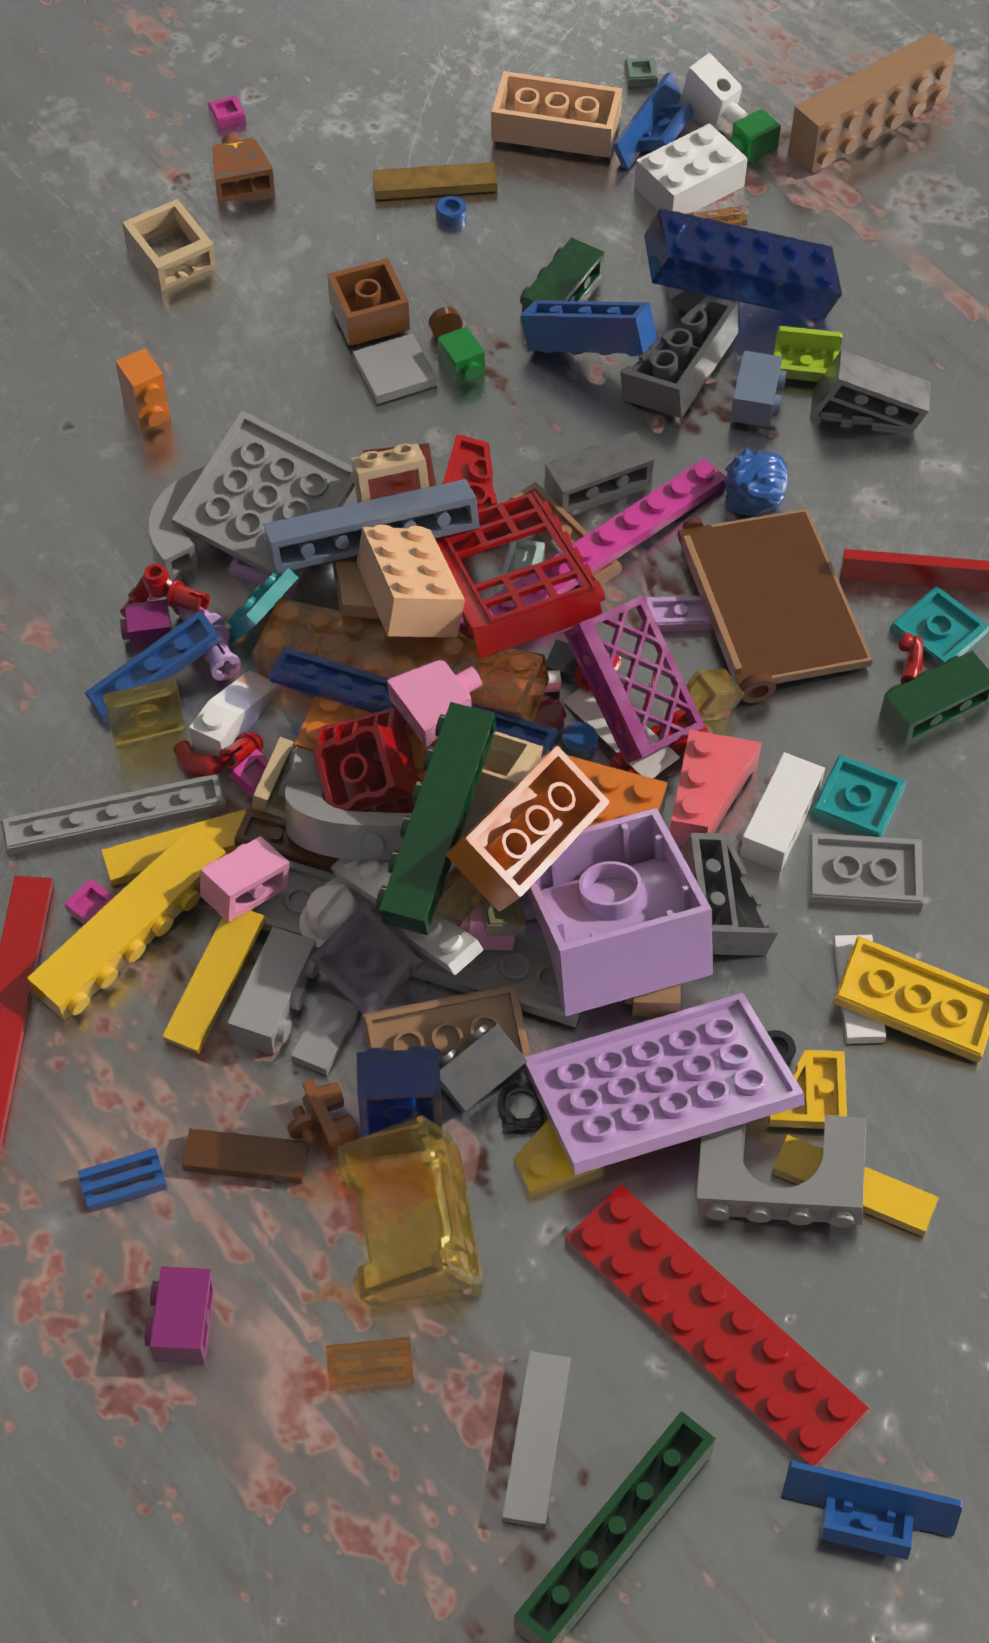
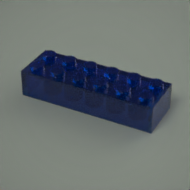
M662 208L659 209L644 234L652 284L825 320L842 296L832 246Z

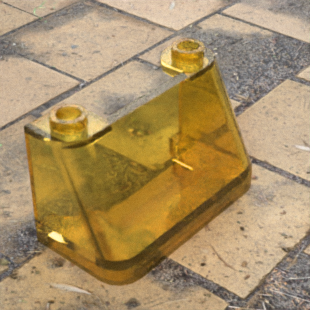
M421 1115L337 1147L339 1163H337L336 1170L338 1177L343 1185H348L359 1195L369 1263L358 1267L357 1275L353 1281L355 1291L360 1300L370 1305H377L467 1290L482 1283V1266L463 1161L456 1141L448 1132Z

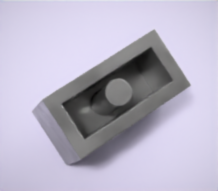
M484 1024L467 1038L471 1045L466 1050L458 1054L453 1049L436 1063L440 1071L433 1077L462 1113L466 1112L527 1062L526 1058L498 1024L490 1030Z

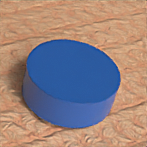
M447 196L441 198L436 203V219L439 223L446 226H456L466 219V204L461 198Z
M575 722L564 729L562 733V748L567 755L584 759L595 753L598 745V734L593 726L584 722Z

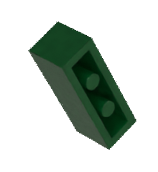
M571 237L563 248L559 247L549 265L541 268L533 284L523 290L520 297L522 313L535 300L582 301L603 275L604 251Z
M973 650L960 657L958 655L953 656L944 665L932 671L925 670L914 680L902 686L898 684L891 687L884 695L880 716L901 742L906 745L989 703V669Z

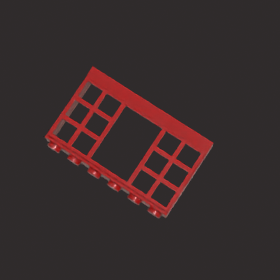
M532 491V494L529 493L478 510L480 528L435 538L465 599L462 618L464 619L469 636L473 635L479 658L568 629L603 614L600 602L605 601V595L599 580L594 581L588 563L583 564L579 549L577 547L573 548L568 532H563L558 517H553L548 501L542 502L536 491ZM546 531L561 555L477 584L473 583L460 560ZM566 563L570 569V572L549 579L543 571ZM533 573L540 580V582L519 589H515L511 582ZM572 579H576L580 585V588L559 595L553 587ZM501 584L507 590V593L483 600L479 594L480 591ZM543 589L546 590L550 597L526 606L520 598ZM510 600L514 602L517 609L492 617L488 610L489 607Z

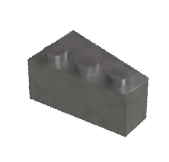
M841 349L813 389L810 419L820 420L821 416L841 418V423L851 424L852 419L871 421L872 427L914 431L929 412L931 382Z
M690 833L681 854L712 909V953L719 955L766 956L778 932L773 923L769 924L761 908L762 901L758 893H753L746 879L747 871L728 834Z

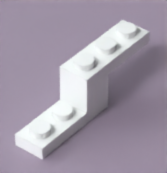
M340 858L330 867L339 880L348 884L375 905L380 887L382 885L387 886L391 873H388L389 863L385 860ZM437 912L435 913L428 936L390 926L395 935L453 975L460 972L484 950L475 937Z

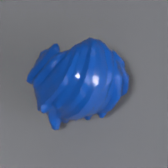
M745 448L742 454L735 456L734 460L725 468L728 472L727 479L724 480L727 492L726 504L732 512L755 517L776 509L781 504V501L784 500L785 496L783 494L788 487L787 464L782 456L774 452L763 453L760 450L754 452Z

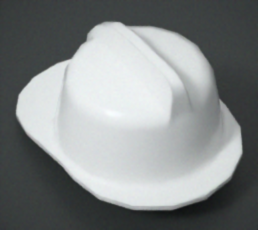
M336 877L324 886L317 888L310 895L300 915L299 928L302 936L316 940L317 948L335 949L349 942L373 916L377 908L372 901Z

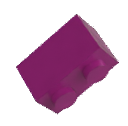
M161 1266L159 1281H152L150 1291V1305L155 1306L153 1321L147 1320L144 1335L145 1346H150L154 1361L205 1364L215 1287L211 1269Z

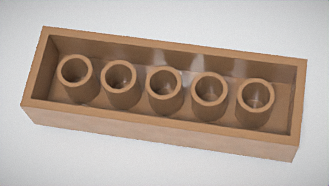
M931 32L795 105L788 154L812 174L823 167H828L832 162L853 153L861 146L875 141L879 136L898 128L910 119L920 116L928 109L942 104L947 100L956 51Z

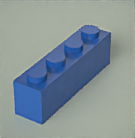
M535 300L520 315L528 351H542L544 354L570 352L573 355L588 352L598 353L603 356L613 353L639 356L644 354L657 339L650 302Z

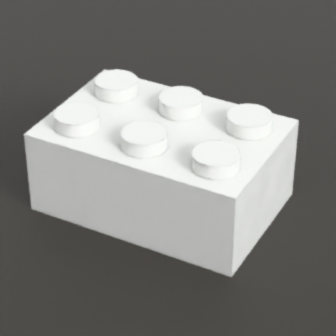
M709 123L637 159L634 188L672 224L690 213L744 187L748 158Z

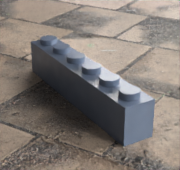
M466 479L263 524L268 553L276 574L284 572L287 568L295 570L357 556L362 527L388 525L392 528H409L410 526H421L430 529L434 538L480 528L476 496Z

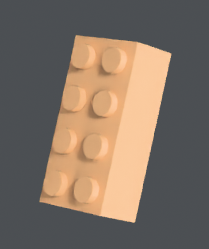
M503 71L491 111V140L610 158L621 118L622 88Z
M388 525L362 527L356 564L387 636L458 637L465 599L431 530L421 526H410L409 528H392Z

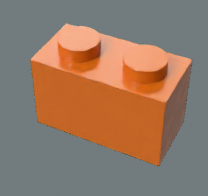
M146 348L116 360L123 405L142 432L170 420L164 374Z

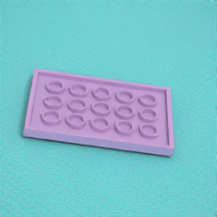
M743 993L525 1057L527 1060L524 1064L525 1071L575 1175L804 1105L802 1089Z

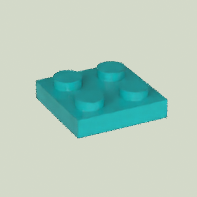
M289 568L279 576L273 572L247 597L248 600L226 620L230 625L228 628L230 632L229 643H235L251 630L298 579Z

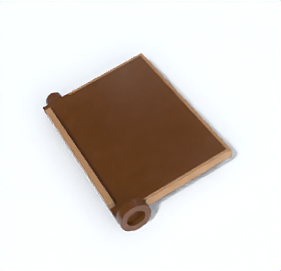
M808 508L706 526L703 525L700 518H691L683 524L682 530H678L677 538L736 689L740 692L743 701L756 703L767 699L774 693L776 689L775 684L871 666L873 659Z

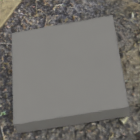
M413 333L353 351V360L376 404L437 386V376Z

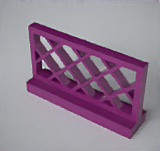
M643 595L594 618L583 621L564 632L626 764L643 758L689 735V730L697 731L705 727ZM635 607L642 619L640 630L625 624L628 610ZM619 615L618 621L613 619V617ZM605 623L615 628L611 644L601 640L595 625ZM622 632L637 638L633 653L618 647ZM644 641L654 645L658 653L655 663L640 657ZM615 655L631 661L627 677L616 672L613 666ZM638 665L653 671L649 687L634 680ZM660 674L670 678L673 685L671 696L656 690ZM631 688L646 694L642 710L632 706L629 700ZM653 698L668 703L664 719L649 713ZM676 707L686 712L691 723L690 726L682 728L671 723ZM647 721L662 727L659 740L653 744H650L644 731ZM669 730L674 732V734L668 736Z

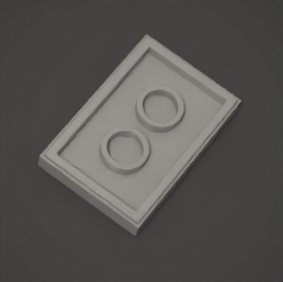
M810 833L809 903L921 910L923 906L921 839Z

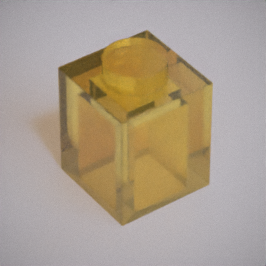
M726 669L696 670L686 684L703 721L727 719L745 695Z

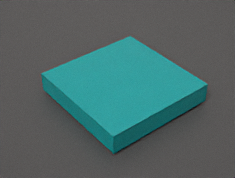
M935 586L891 624L889 632L898 639L904 633L920 636L923 640V658L938 668L944 665L951 657L957 655L960 657L988 633L989 625L939 587Z
M839 754L812 808L811 816L859 836L882 837L905 790L907 781Z

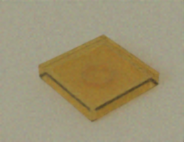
M175 677L103 694L115 746L185 729Z

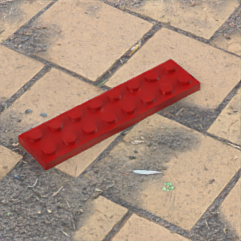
M622 1184L565 1237L564 1244L800 1463L818 1466L867 1414L869 1410L867 1405Z

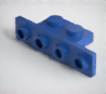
M666 73L613 143L615 153L623 169H629L642 151H655L673 142L694 114L690 103L677 104L681 98V93L673 73Z
M796 1461L789 1462L782 1496L785 1498L824 1507L821 1540L908 1560L911 1551L913 1528L952 1537L955 1535L962 1512V1501L959 1499Z

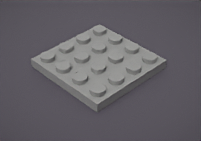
M242 410L173 516L172 522L184 531L264 573L271 575L274 572L276 574L268 553L263 524L343 506L355 487L352 466ZM304 568L291 571L299 578Z

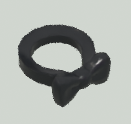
M517 1081L508 1084L502 1089L498 1097V1110L503 1118L502 1128L505 1132L527 1128L539 1130L544 1125L542 1117L544 1109L532 1083ZM516 1091H526L535 1097L537 1105L529 1118H516L506 1106V1100L510 1094Z

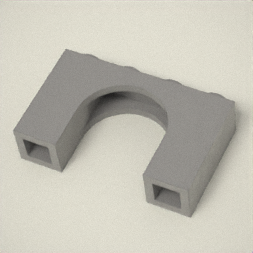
M825 1115L823 1157L819 1168L807 1181L787 1188L763 1184L755 1179L746 1169L743 1163L745 1123L701 1136L696 1196L699 1215H705L713 1220L745 1217L757 1223L768 1222L771 1219L788 1220L795 1225H808L812 1221L829 1222L832 1226L841 1228L851 1227L853 1224H863L866 1117Z

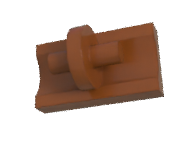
M314 1079L302 1083L306 1094L302 1097V1101L307 1114L302 1106L292 1109L295 1119L288 1124V1133L294 1139L304 1138L306 1145L310 1146L317 1142L314 1134L316 1132L328 1160L340 1157V1147L358 1138V1127L351 1114L332 1120L329 1114L333 1110L344 1107L341 1089L337 1082L317 1087Z

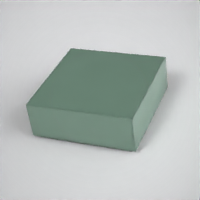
M654 58L625 60L624 69L628 88L657 86L658 75Z

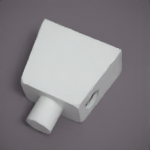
M708 53L689 67L679 104L690 103L694 112L691 117L704 125L710 123L715 129H718L727 121L733 125V122L748 116V113L738 105L742 92L741 85L713 55Z

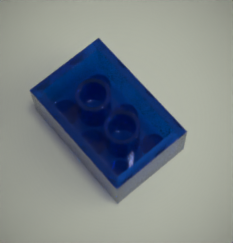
M413 1046L407 1050L393 1051L385 1048H371L366 1052H356L357 1093L363 1149L443 1145L439 1048L430 1049L426 1046Z

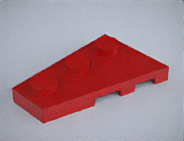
M456 434L442 484L466 479L476 496L477 510L496 505L497 498L493 488V469L489 443Z

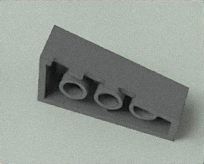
M709 295L706 296L681 318V324L676 329L666 331L661 336L659 344L652 350L647 349L644 354L639 355V361L632 367L628 365L620 372L623 401L682 418L738 334L737 303Z

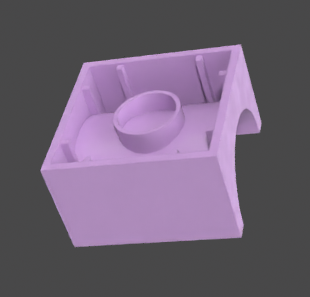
M657 808L586 827L521 896L526 921L537 918L544 935L557 980L560 1005L565 1016L713 975L712 909Z

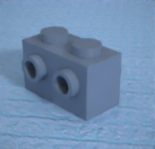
M743 351L730 421L764 427L770 426L772 414H779L782 395H778L776 392L777 390L783 391L787 371L781 370L782 356Z

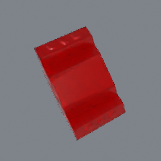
M396 707L318 728L315 739L318 749L313 750V755L327 804L347 811L413 812L415 804H412V795L415 785L420 779L417 776L412 758V745L404 734L406 723Z

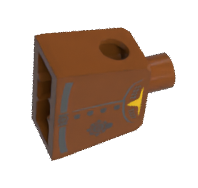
M231 133L222 138L221 144H216L212 147L218 203L275 192L272 165L256 139L247 138L240 140L238 135Z

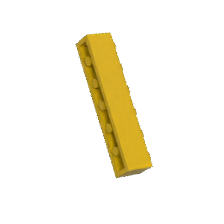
M193 824L27 977L32 992L64 1022L70 1016L81 1013L88 1006L90 998L100 988L105 989L115 981L119 970L128 962L132 963L139 959L144 953L146 945L156 936L164 935L171 928L173 920L183 910L188 911L197 904L200 899L201 869L208 863L226 856V851Z

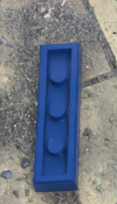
M200 610L87 690L85 695L102 720L107 724L223 640L206 615Z

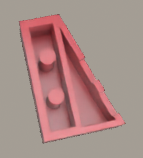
M689 730L670 825V833L677 846L685 847L690 833L717 832L735 799L737 800L744 784L758 767L762 742Z

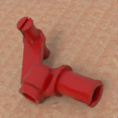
M151 564L145 568L144 574L136 587L129 592V600L126 602V604L150 601V596L154 598L165 596L167 605L172 608L180 606L196 613L200 610L205 613L203 609H208L210 595L184 586L182 581L175 580L173 582L170 580L169 572L161 564ZM125 605L120 609V613L124 618H126Z

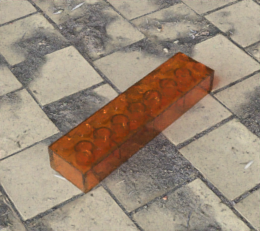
M281 598L277 601L252 652L259 675L274 682L318 691L319 687L390 707L395 706L389 699L387 680L438 660L445 661L455 675L469 667H473L481 678L482 686L469 693L472 707L494 712L496 731L525 738L549 682L545 654L511 647L479 658L474 639L460 636H387L379 619L342 616L338 610Z

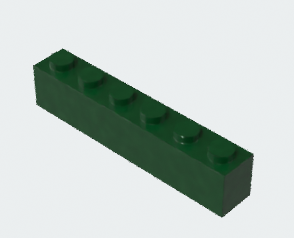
M450 702L446 715L440 714L435 729V736L438 737L435 748L429 747L424 760V770H427L423 782L418 781L413 791L412 804H415L412 815H406L401 826L400 838L403 841L400 850H394L390 857L388 873H391L388 885H382L377 895L376 908L380 911L383 924L428 936L452 865V861L445 854L461 838L497 730L494 712Z
M681 1411L515 1613L514 1629L530 1643H561L712 1455L716 1438Z

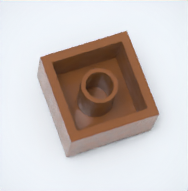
M388 258L327 274L329 302L349 346L410 330L409 301Z

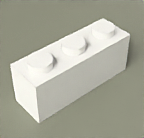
M785 752L778 765L771 764L764 782L768 786L764 793L758 791L753 801L751 812H754L751 821L744 819L738 832L737 840L742 841L739 856L776 871H782L820 791L825 771L824 767Z

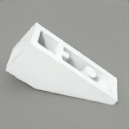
M249 670L211 698L189 727L194 752L219 757L220 751L236 742L241 733L250 731L280 689V684Z

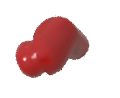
M904 633L898 644L900 651L907 652L901 676V683L903 685L914 680L922 671L923 640L917 634L913 636L910 633Z
M180 741L173 748L176 757L188 776L202 777L216 773L220 775L223 770L219 757L210 754H196L189 741Z

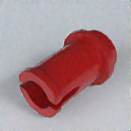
M247 731L241 733L236 742L220 751V762L223 765L230 759H233L225 768L234 770L256 749L262 752L263 740L255 732Z

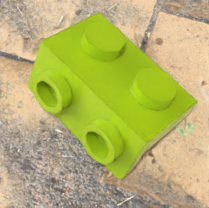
M779 326L777 328L774 355L783 357L781 370L787 371L786 379L819 382L839 354L843 334L835 331Z

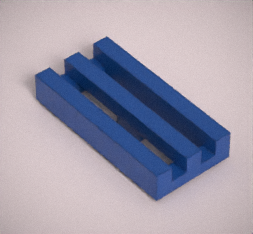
M156 1148L78 1171L89 1212L167 1189ZM156 1175L155 1179L93 1197L95 1192L115 1186L120 1187L130 1184L134 1180Z

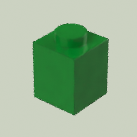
M762 108L733 122L731 143L748 158L747 162L751 163L778 149L781 125Z
M467 326L438 337V360L455 385L485 375V351Z

